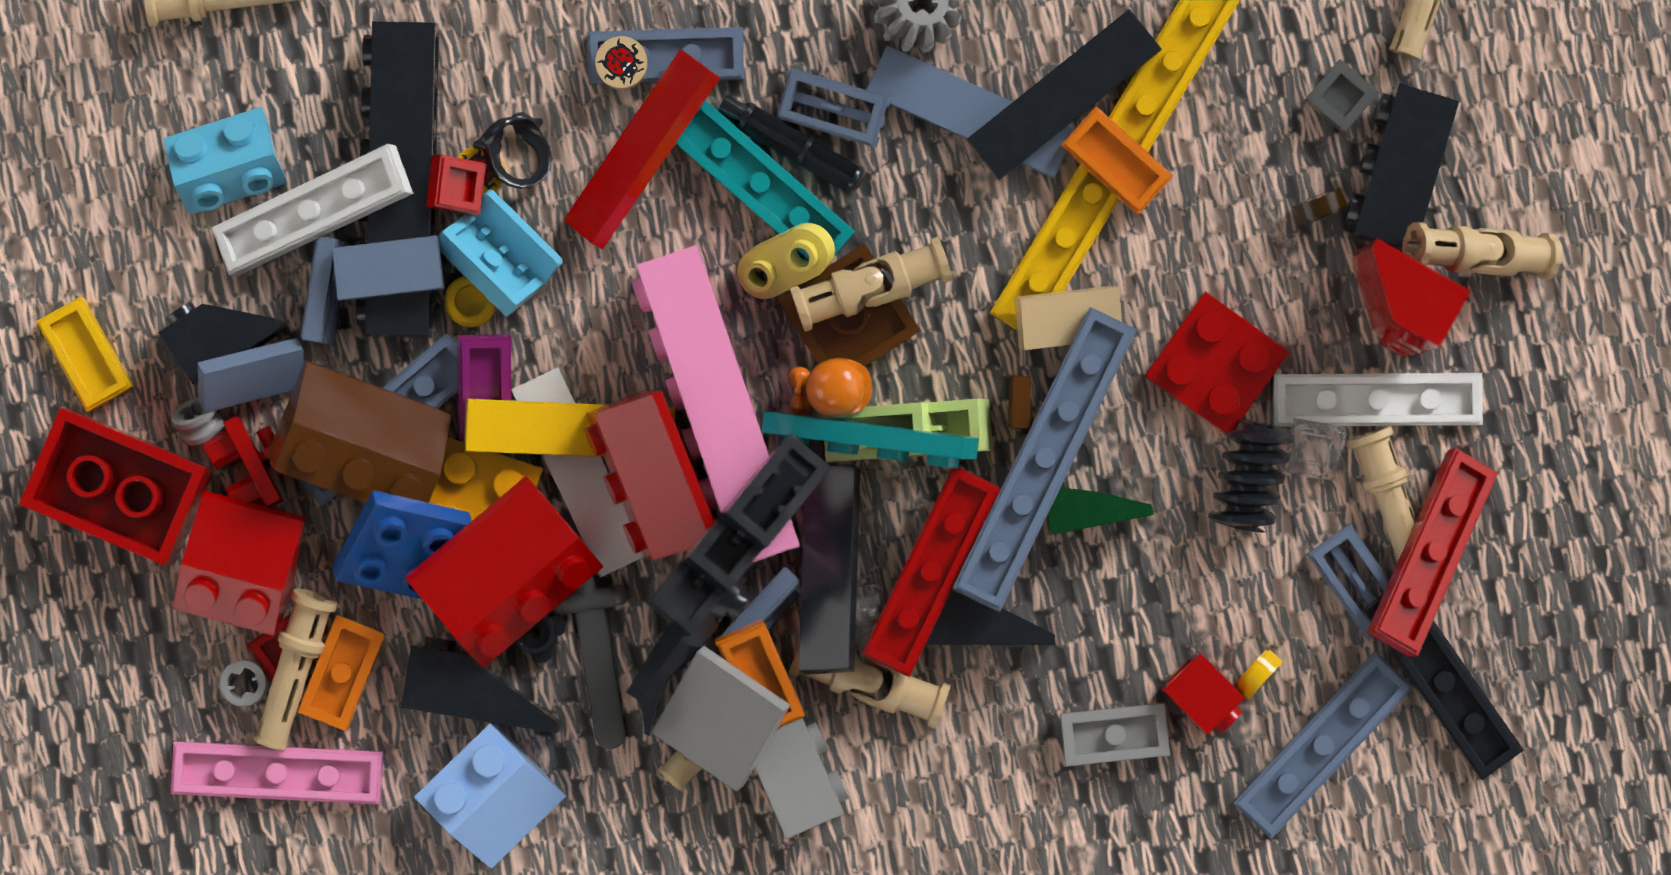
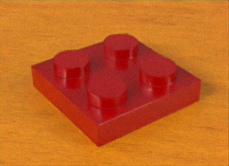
M1205 291L1144 377L1227 436L1228 432L1234 431L1240 423L1236 418L1242 419L1290 351Z

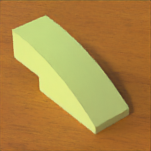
M989 399L864 407L853 415L840 418L828 417L822 414L823 418L979 438L977 452L993 451ZM824 441L826 462L881 459L877 458L878 448L859 445L858 455L827 451L828 441ZM909 452V456H908V457L928 456V455H927V454H920V453H912V452Z

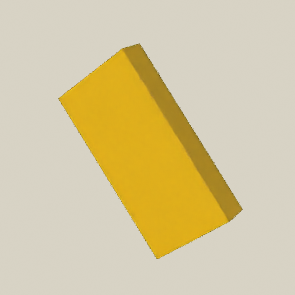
M80 296L36 321L86 412H91L134 388L84 297Z

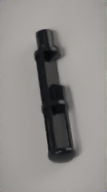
M728 94L723 99L718 111L726 118L732 120L734 125L743 133L842 189L847 194L855 192L860 187L865 176V170L861 165L859 166L816 141L813 137L807 136L759 108L754 103L748 102L744 104Z

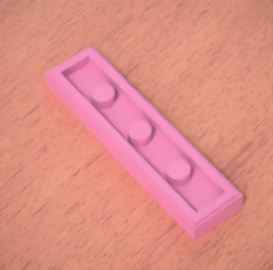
M175 741L173 743L171 794L381 804L384 751L286 747L285 750H277L261 745Z

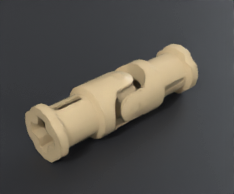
M1413 222L1408 226L1402 243V253L1424 265L1444 266L1447 271L1463 273L1468 269L1479 274L1514 276L1518 272L1535 273L1539 279H1552L1557 275L1563 256L1561 241L1558 240L1554 233H1542L1538 237L1521 236L1516 230L1479 228L1474 230L1467 226H1451L1447 230L1429 229L1425 223Z
M937 236L930 239V245L901 255L894 251L864 262L853 269V271L842 269L831 273V279L804 289H800L797 285L789 289L804 332L812 330L814 323L840 314H844L846 317L856 315L863 309L864 305L866 307H876L910 296L914 288L940 279L947 283L953 281V276L943 246ZM878 268L888 271L894 280V284L889 292H885L883 275Z
M798 646L788 676L796 678L800 674L829 685V691L837 694L854 689V692L851 691V695L858 701L892 714L897 710L927 720L928 727L936 728L951 687L950 684L943 682L940 686L912 676L907 677L870 658H863L865 662L862 663L856 651L855 672L805 675L799 671ZM884 669H887L892 675L891 689L884 699L880 701L872 699L875 697L877 690L880 689L883 682L882 675Z

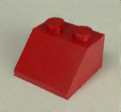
M204 491L180 564L173 609L274 636L289 607L306 517Z

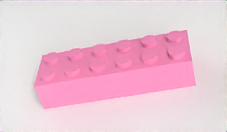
M694 245L638 264L637 268L640 277L631 280L643 313L653 312L657 327L648 330L656 356L660 363L667 360L670 362L674 377L665 380L673 406L677 412L686 409L691 427L682 430L690 456L694 461L703 459L708 477L699 480L706 503L709 510L719 508L720 512H722L766 461L769 453L698 246ZM791 518L770 545L762 550L753 562L800 547Z

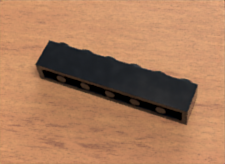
M372 21V35L363 36L362 60L363 66H371V87H362L361 114L362 118H370L369 139H361L360 157L386 144L395 145L413 194L360 218V222H367V243L359 242L358 245L435 236V209L426 207L431 157L432 155H437L440 29L436 23ZM433 290L357 299V326H365V335L370 338L432 339Z

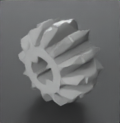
M874 0L881 7L874 15V23L889 24L890 26L883 35L884 40H893L896 35L903 38L901 42L903 52H908L915 41L923 53L931 51L934 47V41L940 44L947 43L952 36L950 28L957 27L961 21V14L954 10L961 0ZM919 3L925 8V10L922 9L915 13L911 10L910 6L914 7Z

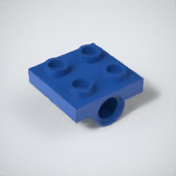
M372 491L332 565L334 580L422 599L405 577L471 522L470 513Z

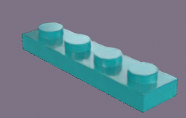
M706 100L676 142L680 149L777 234L802 223L819 225L830 234L834 242V257L855 234V230ZM797 248V251L809 261L807 251Z
M764 412L762 433L779 435L778 445L791 433L808 448L810 439L828 441L827 451L858 455L859 445L878 448L877 458L908 461L909 452L928 455L927 465L958 468L959 459H976L979 438L807 415L800 416L784 412Z

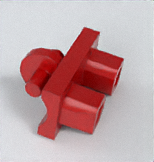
M235 416L223 422L226 429L217 433L203 444L211 463L216 470H219L242 458L250 476L225 488L229 497L261 506L266 504L269 508L284 502L265 466L266 463H269L267 453L275 436L271 426L268 425L256 432L264 447L262 451L258 452L241 418L239 419L238 416ZM277 472L279 478L286 476L285 474Z

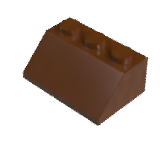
M305 360L267 453V458L274 471L364 503L367 502L372 491L429 503L441 474L452 414Z

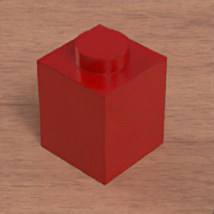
M1196 652L1160 687L1181 711L1207 735L1214 728L1220 734L1223 733L1242 714V711L1237 706L1245 697L1200 652Z

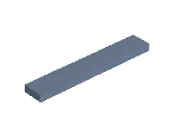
M1092 307L1089 308L952 590L1000 613L1137 331L1136 328Z

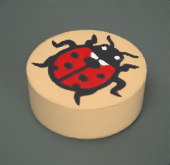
M617 36L608 39L600 46L596 54L595 66L600 79L607 86L616 90H628L640 84L646 76L648 59L644 48L636 40L626 36Z

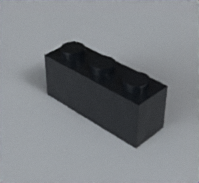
M1401 83L1392 89L1391 95L1382 93L1374 116V123L1382 125L1376 145L1367 143L1359 167V173L1367 175L1362 193H1352L1344 217L1345 223L1352 224L1348 237L1367 243L1379 239L1402 252L1403 238L1408 226L1413 222H1424L1460 101Z

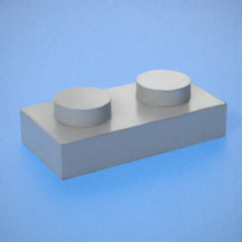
M1165 703L1060 713L1065 766L1170 756Z

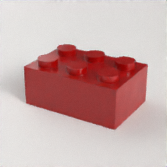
M60 407L19 505L164 566H175L197 514L202 495L207 490L215 469L79 412Z

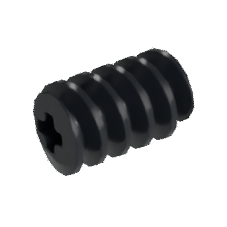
M1236 418L1245 425L1244 430L1229 431L1227 437L1239 444L1240 448L1239 450L1223 452L1222 455L1224 459L1235 465V469L1218 473V478L1231 486L1230 491L1214 492L1213 498L1224 504L1226 508L1225 511L1209 513L1208 518L1216 523L1236 529L1265 533L1259 526L1274 524L1276 516L1263 506L1279 504L1281 498L1277 492L1268 486L1283 484L1285 480V475L1274 468L1273 465L1286 464L1290 459V455L1277 445L1293 443L1295 435L1282 427Z

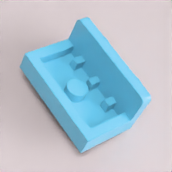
M262 106L163 138L174 187L189 214L214 210L220 205L251 195L263 194L270 189L287 183L284 170L277 158L269 122Z
M488 190L482 195L480 215H463L438 236L440 252L506 317L538 293L563 263L562 258L493 190Z

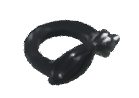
M517 112L511 117L502 118L492 123L482 136L473 142V148L483 151L488 167L494 177L507 186L517 189L532 188L542 182L551 171L553 157L550 147L540 130L543 124L542 118H533L527 113ZM508 125L513 126L515 133L521 135L523 140L537 155L538 169L530 178H515L508 174L501 165V140L503 139L504 128Z

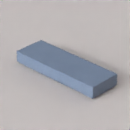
M743 27L587 32L589 85H606L597 73L595 58L600 46L608 39L617 36L630 37L636 40L645 50L648 59V70L640 84L657 83L680 49L693 56L721 77L719 81H745Z

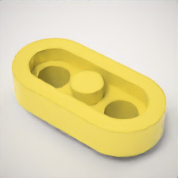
M813 223L799 224L750 249L739 261L737 267L738 280L743 289L753 297L759 299L776 297L790 290L789 288L798 286L819 276L834 259V242L830 234L821 226ZM797 248L807 251L809 261L799 257ZM756 268L762 269L766 273L767 281H763L757 276Z

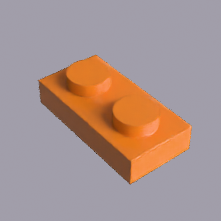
M336 615L326 639L324 651L320 654L297 712L343 731H348L387 634L344 616Z

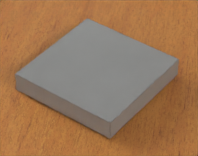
M703 646L695 654L651 733L737 792L746 783L789 709L790 704Z

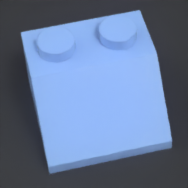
M490 723L414 798L453 838L492 869L567 795L497 723Z

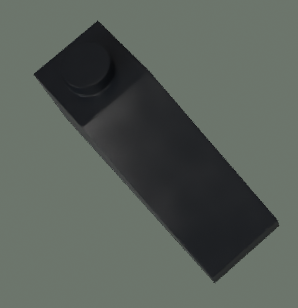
M951 590L925 645H1055V634L1003 608L999 613Z
M426 636L424 646L411 645L401 708L552 733L560 731V719L488 667L482 668L470 654L455 651L457 641Z

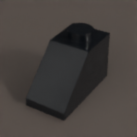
M189 302L166 317L169 326L159 331V334L191 383L198 386L197 362L261 347L287 329L282 321L275 318L203 303L195 308L194 304Z

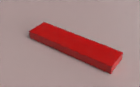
M680 49L563 220L590 243L603 250L721 77L693 56Z
M1457 448L1447 450L1367 630L1368 634L1408 657L1418 656L1498 472Z
M960 467L951 468L862 655L910 677L1001 487Z

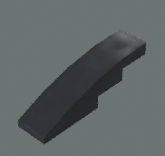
M788 434L717 516L646 604L686 638L692 635L721 597L732 589L760 552L770 545L831 467L793 434Z

